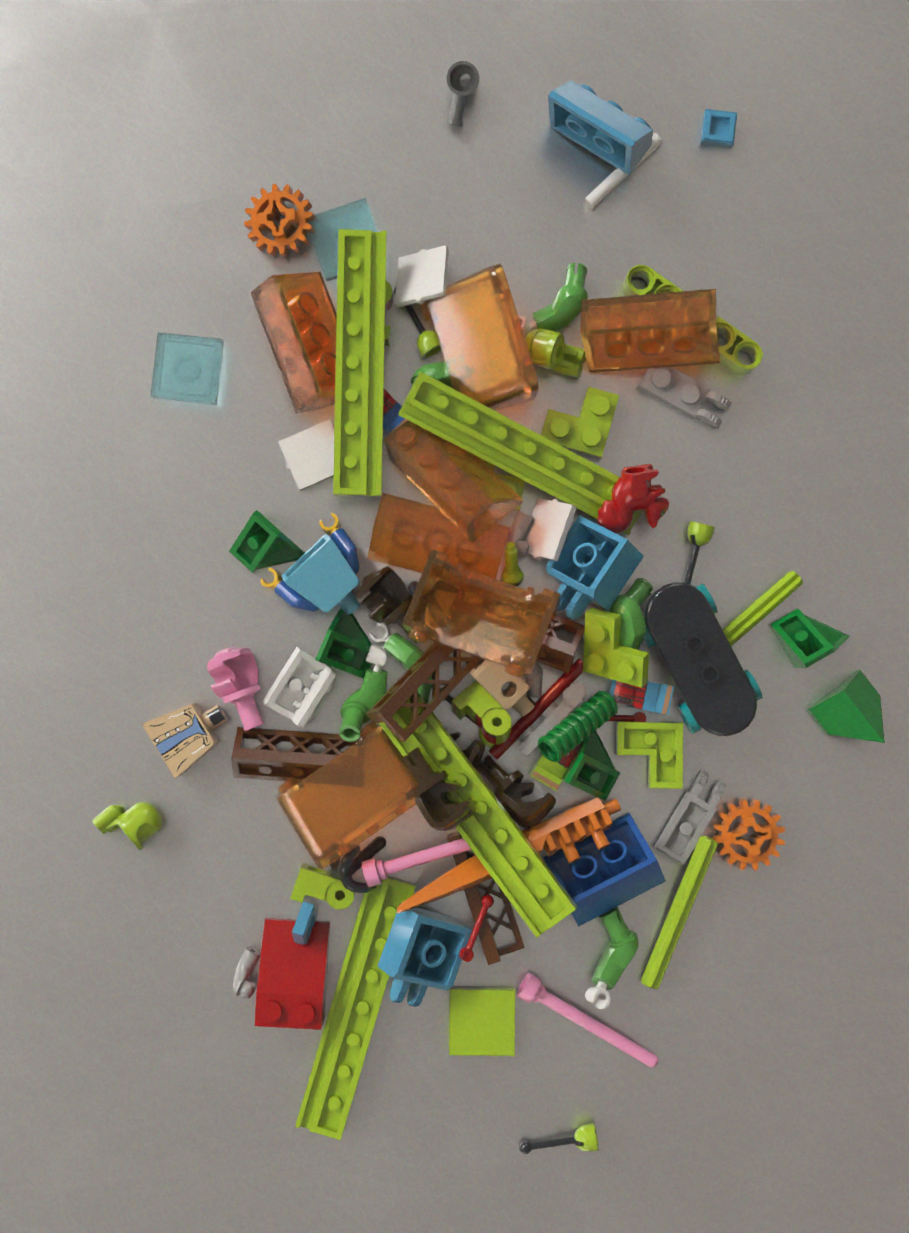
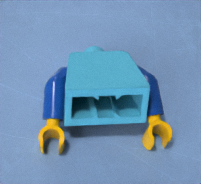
M330 513L335 523L332 527H325L320 520L319 524L325 533L322 538L283 574L269 568L268 570L273 572L275 576L272 583L269 584V582L262 578L260 582L265 587L275 589V593L293 608L311 612L321 609L327 613L337 604L349 615L360 606L355 594L351 591L360 582L356 576L360 569L357 548L346 531L341 528L337 515Z

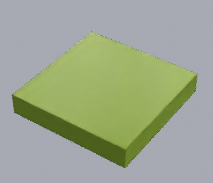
M515 987L450 988L449 1055L515 1056Z

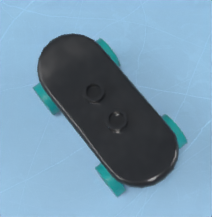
M673 582L664 585L655 591L648 600L644 618L646 633L642 642L647 649L656 645L685 701L677 705L683 722L691 734L697 733L702 728L718 736H731L742 732L753 721L757 710V701L762 699L763 696L753 675L747 669L743 670L714 615L718 610L710 592L704 584H700L697 587L684 582Z

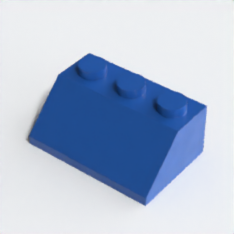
M630 813L612 821L610 829L604 831L610 843L606 848L598 850L592 836H589L580 843H574L581 857L574 863L569 864L562 849L550 857L548 855L543 857L548 868L577 905V909L571 914L578 927L666 882L656 857Z

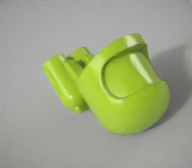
M535 329L528 333L523 343V355L530 364L552 369L556 373L577 378L581 376L583 369L581 362L584 363L586 361L588 351L565 344L562 333L547 329Z
M139 802L126 812L122 805H110L92 820L94 825L103 834L121 828L139 851L145 847L143 842L156 832H159L163 826L160 812L154 805L147 802Z

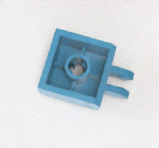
M579 515L567 533L558 561L549 560L546 566V573L560 584L555 596H553L552 608L559 612L567 608L565 611L566 615L573 620L580 618L590 602L608 611L644 556L628 539Z
M414 908L399 914L396 913L378 963V967L394 978L389 995L391 1001L396 1003L402 1002L409 988L407 1003L410 1006L417 1007L423 1001L422 999L428 986L445 991L452 988L462 959L459 957L460 950L467 946L473 930L453 917L420 908Z

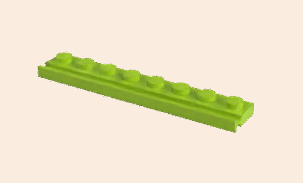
M338 229L334 496L382 497L387 231L382 230V232H372V230Z
M421 371L418 373L398 413L399 416L546 493L576 506L577 509L596 519L598 518V509L602 507L603 502L611 500L612 488L620 478ZM643 510L633 511L632 523L623 533L630 535L634 523L637 522Z
M418 693V703L427 704ZM400 707L392 717L403 729L411 722L410 708ZM418 708V714L423 708ZM433 712L403 742L396 737L384 722L379 723L403 757L419 747L434 772L439 771L440 773L446 770L449 776L445 781L456 782L462 785L457 790L447 792V798L453 802L470 799L475 804L476 810L468 820L456 827V829L536 938L577 909V905Z
M388 876V879L382 880V884L376 885V889L363 895L295 1125L297 1128L310 1129V1132L340 1141L389 979V975L378 967V963L394 922L397 907L414 894L416 887L414 883Z

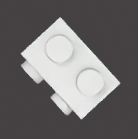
M296 647L262 702L269 708L292 720L297 726L303 728L306 722H310L316 715L317 705L323 695L328 694L333 688L337 672L329 665L315 660L316 657Z

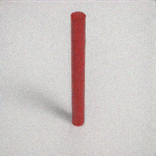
M578 658L572 664L569 674L564 673L535 702L534 708L511 727L509 738L501 744H495L488 751L496 760L584 672L583 662Z

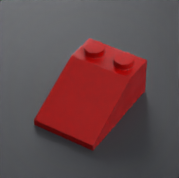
M265 918L254 1026L322 1029L326 1007L330 922L315 921L308 943L302 945L295 943L292 936L296 920Z

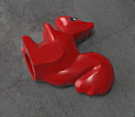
M652 464L624 467L621 471V477L612 488L611 500L604 501L602 507L598 509V524L614 533H622L631 525L633 511L644 510L647 523L653 529L656 528L659 519L666 513L669 507L668 499L660 496L666 492L665 488H662L660 484L651 485V480L659 474L658 469H653Z

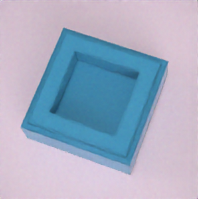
M705 109L700 145L732 148L735 139L737 112Z
M303 901L292 930L295 943L302 945L308 943L317 918L316 908L313 904Z

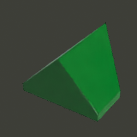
M258 510L253 512L229 550L252 573L258 569L297 561L305 553Z
M341 608L339 609L327 630L315 660L364 678L366 669L372 665V663L366 661L372 643L353 613L347 615Z
M799 608L770 624L794 668H807L834 653L850 637L839 630L804 615Z
M857 670L808 708L827 735L885 743L881 697L861 670Z
M595 731L587 739H583L578 752L572 759L562 779L566 783L606 801L621 772L615 769L597 731Z

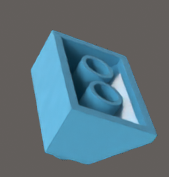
M570 80L552 90L548 95L550 127L629 176L652 145L653 129L650 128V125L645 120L639 117H631L623 112V109L617 103L603 100L596 95L592 88L585 84L579 85Z

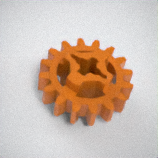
M273 184L272 192L270 193L261 188L262 197L260 199L253 196L250 198L255 205L254 208H245V213L251 217V220L244 222V226L248 230H252L247 235L252 242L257 241L256 247L261 252L267 248V253L271 257H274L277 250H279L280 254L286 258L288 256V249L291 248L298 254L300 252L298 247L300 242L305 245L309 244L308 239L305 237L306 233L315 232V229L309 224V222L316 220L313 212H309L312 208L311 203L308 199L303 200L304 195L299 189L293 193V189L288 184L284 186L283 191L280 190L277 184ZM285 201L294 204L298 210L294 208L288 209ZM280 221V225L278 228L275 223H278ZM262 231L272 233L275 241L266 238Z
M740 798L739 807L729 802L727 804L729 810L727 814L718 812V816L722 819L721 824L713 823L712 825L713 828L719 831V835L713 836L712 839L722 844L716 851L720 855L728 853L725 861L732 865L737 860V867L741 870L746 868L747 863H749L754 871L758 870V862L760 861L766 866L771 865L768 857L771 854L776 857L780 856L779 852L775 849L776 845H785V841L778 838V834L785 832V827L776 825V822L781 819L780 815L777 813L769 815L772 807L764 804L760 808V801L754 798L750 805H748L746 799ZM752 813L762 816L767 824H757ZM737 817V822L732 829H729L730 824ZM748 827L755 831V834L750 835V841L741 837L742 834L747 833ZM765 840H768L765 847L760 851V847L763 845ZM730 844L742 845L745 855L736 853Z

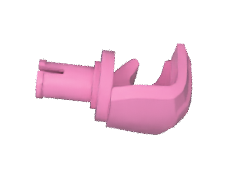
M231 647L217 652L215 657L207 662L208 672L216 682V684L211 686L212 690L219 698L223 699L224 703H235L244 726V731L263 724L264 721L253 697L256 695L255 692L261 690L258 683V668L250 648Z

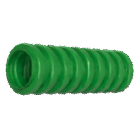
M605 691L596 692L587 702H584L573 713H570L559 724H556L552 730H549L545 736H541L538 739V746L544 757L552 762L560 761L576 745L582 743L583 739H587L604 722L618 713V707L614 698Z

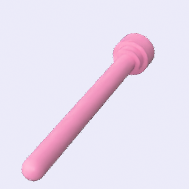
M462 838L386 862L383 859L377 861L376 858L362 862L363 874L368 887L382 884V880L388 879L389 874L472 849Z
M528 973L523 979L517 991V997L527 1003L532 1001L535 1004L539 1001L649 1067L657 1066L658 1057L655 1054L546 991L545 986L541 984V979L531 973Z

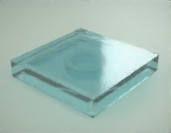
M366 198L316 214V220L309 222L315 229V232L310 233L326 282L336 279L338 275V229L372 230V232H377Z
M158 332L151 397L155 399L217 405L224 341L219 338Z

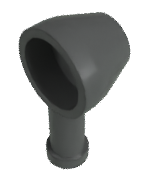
M467 61L454 63L447 72V85L454 93L450 118L447 120V124L463 127L462 118L466 98L479 85L478 70ZM468 74L471 78L470 83L467 86H461L460 78Z

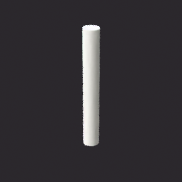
M657 133L653 134L652 145L636 168L663 143V140ZM617 168L584 199L586 204L593 209L628 174Z

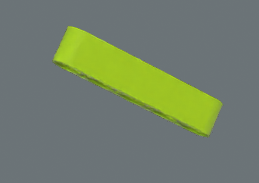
M636 265L629 270L623 283L624 295L726 369L738 376H744L761 363L763 352L754 340L646 265ZM635 277L642 278L646 282L647 288H635L631 283V279ZM658 297H669L672 300L673 307H662L658 302ZM688 314L696 316L699 326H688L684 316ZM711 334H721L725 339V345H715L712 342ZM738 352L748 353L752 359L751 364H742L738 359Z

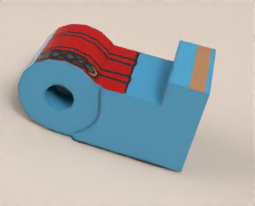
M612 680L609 694L616 703L668 715L674 686L648 681L641 688Z

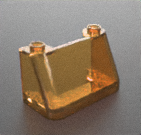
M501 263L484 268L446 286V296L426 300L423 304H420L424 321H431L432 326L435 328L453 389L494 411L535 400L539 390L538 381Z
M431 549L403 621L404 628L409 631L408 637L427 644L429 639L505 667L504 671L516 677L523 678L525 673L532 674L560 606V593L544 588L542 594L538 593L535 595L534 588L528 587L525 590L465 569V565L459 562L456 567L455 564L446 561L448 558L447 554Z
M370 722L360 731L361 737L355 744L305 779L295 781L292 777L277 788L279 791L275 797L310 857L320 870L335 862L416 805L415 797L412 793L417 789L416 785L418 783L400 760L403 757L380 724L376 725Z

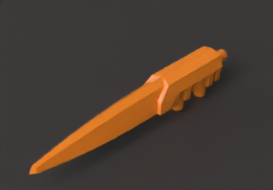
M594 797L533 827L524 829L522 833L539 856L542 849L545 850L548 857L562 849L569 864L581 858L574 845L576 842L580 843L585 838L592 836L598 850L610 845L604 831L610 829L613 823L610 815L621 811V806L617 799L603 804L598 797ZM474 855L402 902L397 907V914L450 896L492 877L477 856Z

